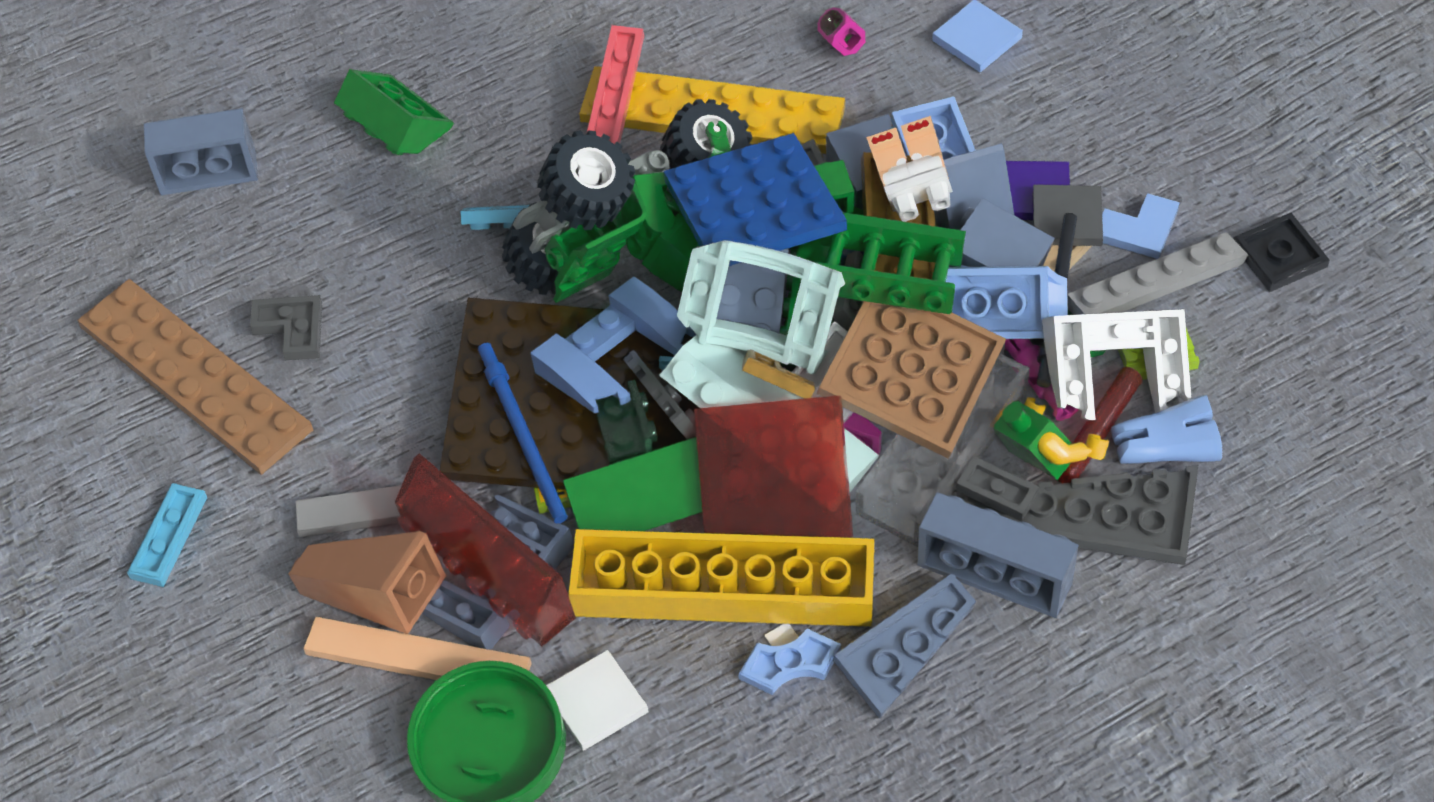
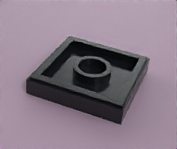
M1292 213L1233 237L1238 245L1248 254L1245 262L1269 292L1327 268L1330 261Z

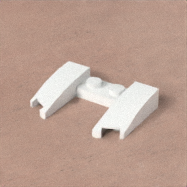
M1184 309L1052 316L1042 319L1048 369L1058 408L1064 409L1066 404L1082 411V419L1095 420L1090 351L1143 348L1147 378L1155 413L1167 409L1166 403L1178 395L1183 401L1191 399Z

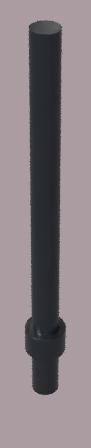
M1066 213L1063 216L1055 273L1067 278V280L1077 223V216L1073 213ZM1043 340V343L1039 345L1037 362L1040 364L1037 385L1047 388L1051 386V379Z

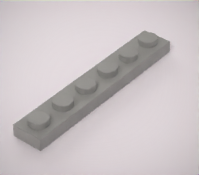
M1225 232L1068 293L1067 307L1073 315L1122 313L1243 265L1248 254Z

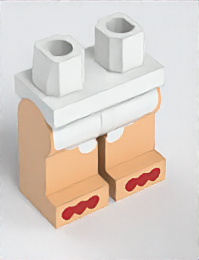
M931 116L901 125L911 162L907 161L896 127L866 137L892 211H896L903 222L915 219L919 215L916 206L918 203L929 200L932 210L936 211L948 208L951 205L950 193L953 191Z

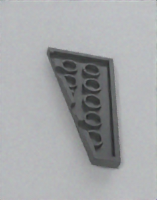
M1199 465L1186 466L1185 470L1167 472L1166 469L1152 470V474L1131 476L1129 473L1075 478L1071 479V483L1052 485V481L1039 482V495L1024 517L1023 522H1027L1036 529L1046 533L1065 536L1071 542L1079 544L1078 548L1185 565ZM968 497V504L982 509H992L1003 517L1020 522L1009 515Z

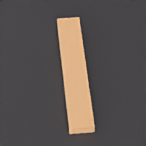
M315 617L304 646L305 654L308 656L432 680H438L444 674L460 666L479 661L512 663L528 671L532 664L530 657L320 617Z

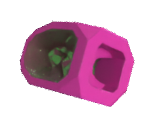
M832 7L827 9L818 21V32L844 56L856 54L866 42L864 29L841 8Z

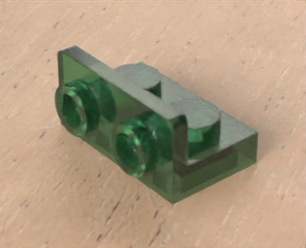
M635 380L628 381V392L631 398L628 403L620 405L618 398L613 395L596 400L599 412L595 413L609 465L652 452V442H657L654 421H647L645 414L648 412L646 394L644 391H638Z

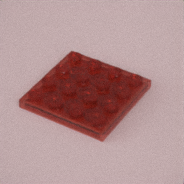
M840 395L694 409L704 533L853 538L842 397Z

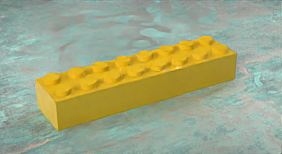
M576 529L569 585L573 617L872 627L874 539Z

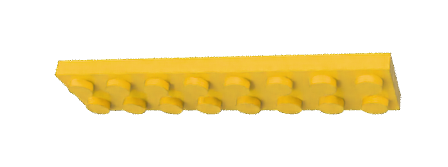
M594 66L579 112L580 122L589 123L602 67ZM636 71L624 128L665 133L676 113L688 102L693 104L698 99H702L706 103L708 99H713L718 105H721L722 102L729 105L727 109L732 112L736 110L740 114L738 118L741 121L745 120L747 122L748 128L746 131L752 134L750 142L752 145L794 133L801 145L814 139L821 153L826 154V133L840 129L845 109V98Z

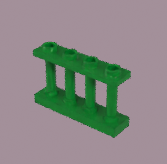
M842 212L847 219V230L821 238V245L829 246L825 263H814L842 272L845 285L840 287L838 297L943 314L952 313L955 284L946 282L949 265L961 267L966 231ZM843 249L864 252L860 269L839 265ZM878 254L900 257L896 274L875 271ZM914 260L935 263L932 280L910 276Z

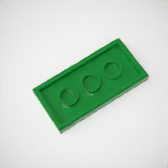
M703 435L563 480L578 528L582 530L648 531L725 504Z

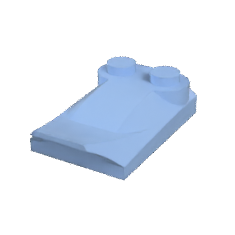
M955 97L891 113L892 125L894 128H897L905 154L908 156L910 154L901 125L931 116L943 159L976 151Z
M961 265V267L953 266L948 269L946 282L955 284L952 313L1003 338H1044L1043 318L1068 315L1067 278L1058 275L1048 266L967 267Z

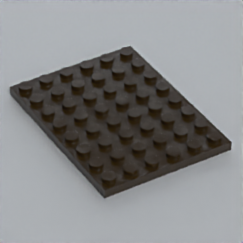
M468 297L439 469L440 480L539 488L495 387L489 385L484 374L486 367L478 351V347L481 344L490 343L498 361L504 364L509 375L508 384L556 490H566L563 480L687 440L623 360L634 350L663 387H665L668 382L659 376L662 373V370L659 368V357H674L675 355L638 331H634L595 361L630 393L631 400L626 404L620 405L618 398L613 395L598 399L596 403L599 412L593 413L536 374L531 352L556 333L564 339L604 309ZM685 334L681 344L685 345L693 337ZM674 388L683 399L678 403L680 408L684 412L690 408L703 424L698 430L706 439L705 445L724 502L728 503L722 477L731 470L733 440L731 437L733 433Z

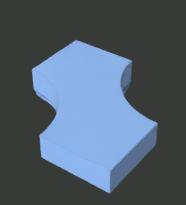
M806 629L799 638L785 645L769 646L756 643L739 672V680L771 695L782 684L794 678L815 677L825 680L834 664V654L841 650V644L810 629Z

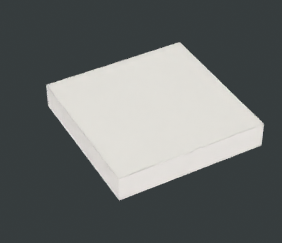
M608 650L546 685L558 704L565 726L582 751L648 713V706Z

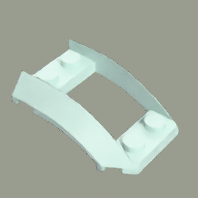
M724 240L692 249L677 317L686 328L690 326L699 337L698 343L722 345L744 351L751 349L786 365L791 363L807 369V372L810 374H815L828 352L824 348L840 287L845 285L842 272L812 261L760 246ZM730 260L769 268L801 279L787 336L751 325L716 319Z

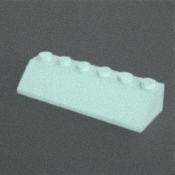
M697 335L683 345L659 376L827 509L835 512L879 455L809 400L742 371L746 351L710 343L704 345L698 343L699 337Z

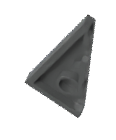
M634 350L631 351L623 360L687 440L701 436L702 434L698 428L703 425L690 408L685 412L680 408L678 403L683 399L669 383L663 387Z

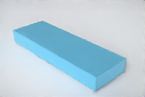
M175 483L171 484L127 572L130 579L164 587L207 499L204 490Z

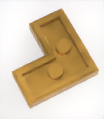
M751 349L747 351L743 359L742 371L810 401L815 391L814 382L781 368L780 362Z

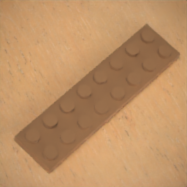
M131 279L124 282L77 320L81 329L260 475L265 473L313 431L309 420Z

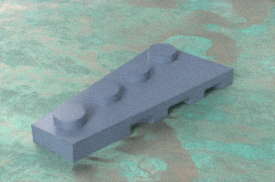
M952 573L834 654L833 661L880 719L973 609L976 601Z

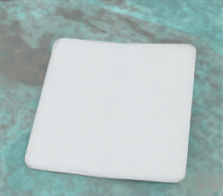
M782 624L765 634L771 646L785 645L799 638L790 624Z

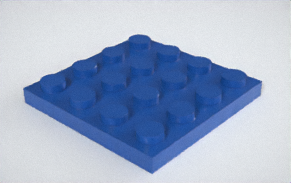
M794 133L664 171L665 183L699 246L727 240L781 251L847 230V219ZM730 260L729 266L735 265V264H738V263H741V262Z

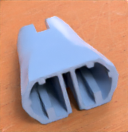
M1207 395L1192 398L1157 413L1123 421L1112 426L1110 429L1115 445H1118L1117 454L1122 464L1164 461L1213 462L1221 461L1222 459L1221 437L1216 422L1212 420L1213 413Z

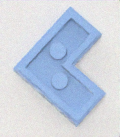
M1147 193L1138 217L1104 209L1102 214L1103 243L1152 258H1160L1179 210L1180 202Z

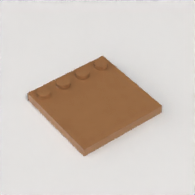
M864 301L816 394L949 459L1006 338L954 313L943 314Z

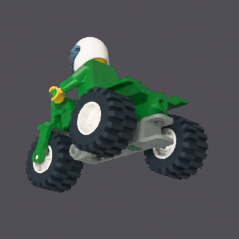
M702 99L695 100L693 104L688 102L676 113L664 133L660 151H650L631 160L628 153L620 151L623 146L618 142L613 144L609 141L610 137L605 134L599 137L596 136V131L588 130L587 134L583 135L582 131L579 130L574 131L571 137L568 134L564 135L559 143L556 142L540 170L537 188L541 189L539 193L541 201L532 203L529 207L523 208L519 212L503 241L502 248L504 251L502 259L504 262H508L505 267L508 274L514 273L516 276L513 280L518 285L521 282L526 284L525 289L532 292L535 288L539 290V294L546 295L551 290L553 295L556 294L553 300L557 303L608 277L620 259L619 251L627 245L630 254L639 260H643L642 265L649 269L652 274L682 292L692 249L700 246L665 183L664 171L668 170L669 167L672 169L706 159L712 147L727 153L752 145L750 144L752 134L746 131L748 128L747 122L745 120L741 121L738 118L740 114L736 110L732 112L727 109L729 105L723 102L721 105L716 104V101L713 99H708L706 103Z

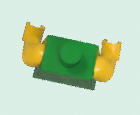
M1027 397L1024 404L1019 401H1013L997 415L993 429L1007 450L1056 480L1059 479L1072 462L1085 460L1087 456L1102 460L1106 455L1109 440L1100 439L1101 437L1096 434H1088L1086 444L1082 442L1072 444L1050 419L1043 416L1046 405L1036 404V399L1033 397Z

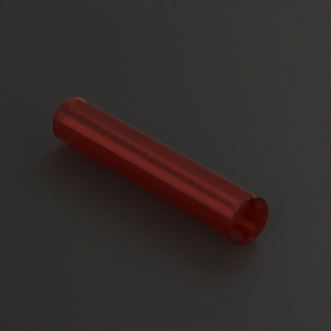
M1122 367L1094 409L1095 420H1087L1072 444L1078 442L1086 444L1088 434L1099 435L1100 439L1103 440L1106 438L1111 427L1114 426L1143 381L1138 371L1130 367ZM1087 456L1085 460L1072 462L1059 477L1058 481L1065 484L1071 483V479L1079 478L1092 458Z

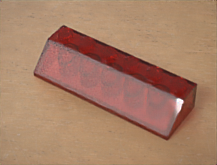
M420 453L416 455L395 499V505L400 514V517L397 518L398 523L406 533L417 531L426 533L435 553L443 558L444 565L454 576L461 574L466 579V584L471 591L478 597L482 595L487 597L490 606L501 618L508 616L513 621L517 632L524 639L528 640L531 637L543 647L576 619L562 576Z

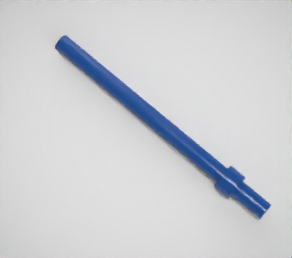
M483 343L478 347V351L486 367L484 374L489 385L495 387L554 523H562L567 520V513L508 384L509 375L504 364L498 361L491 344Z

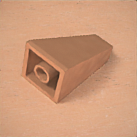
M421 531L308 545L303 554L294 562L291 571L288 573L300 595L405 634H409L447 576L426 533Z

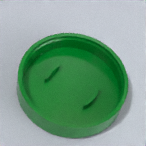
M479 661L451 670L436 680L425 691L416 704L410 718L407 732V748L410 762L424 789L436 802H534L548 789L560 770L565 755L566 731L561 712L553 694L536 675L512 663Z

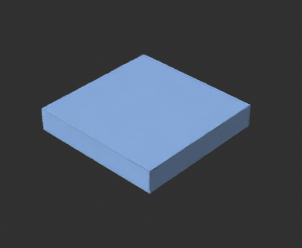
M973 0L933 32L932 41L978 72H982L1022 38L1023 30L982 3Z

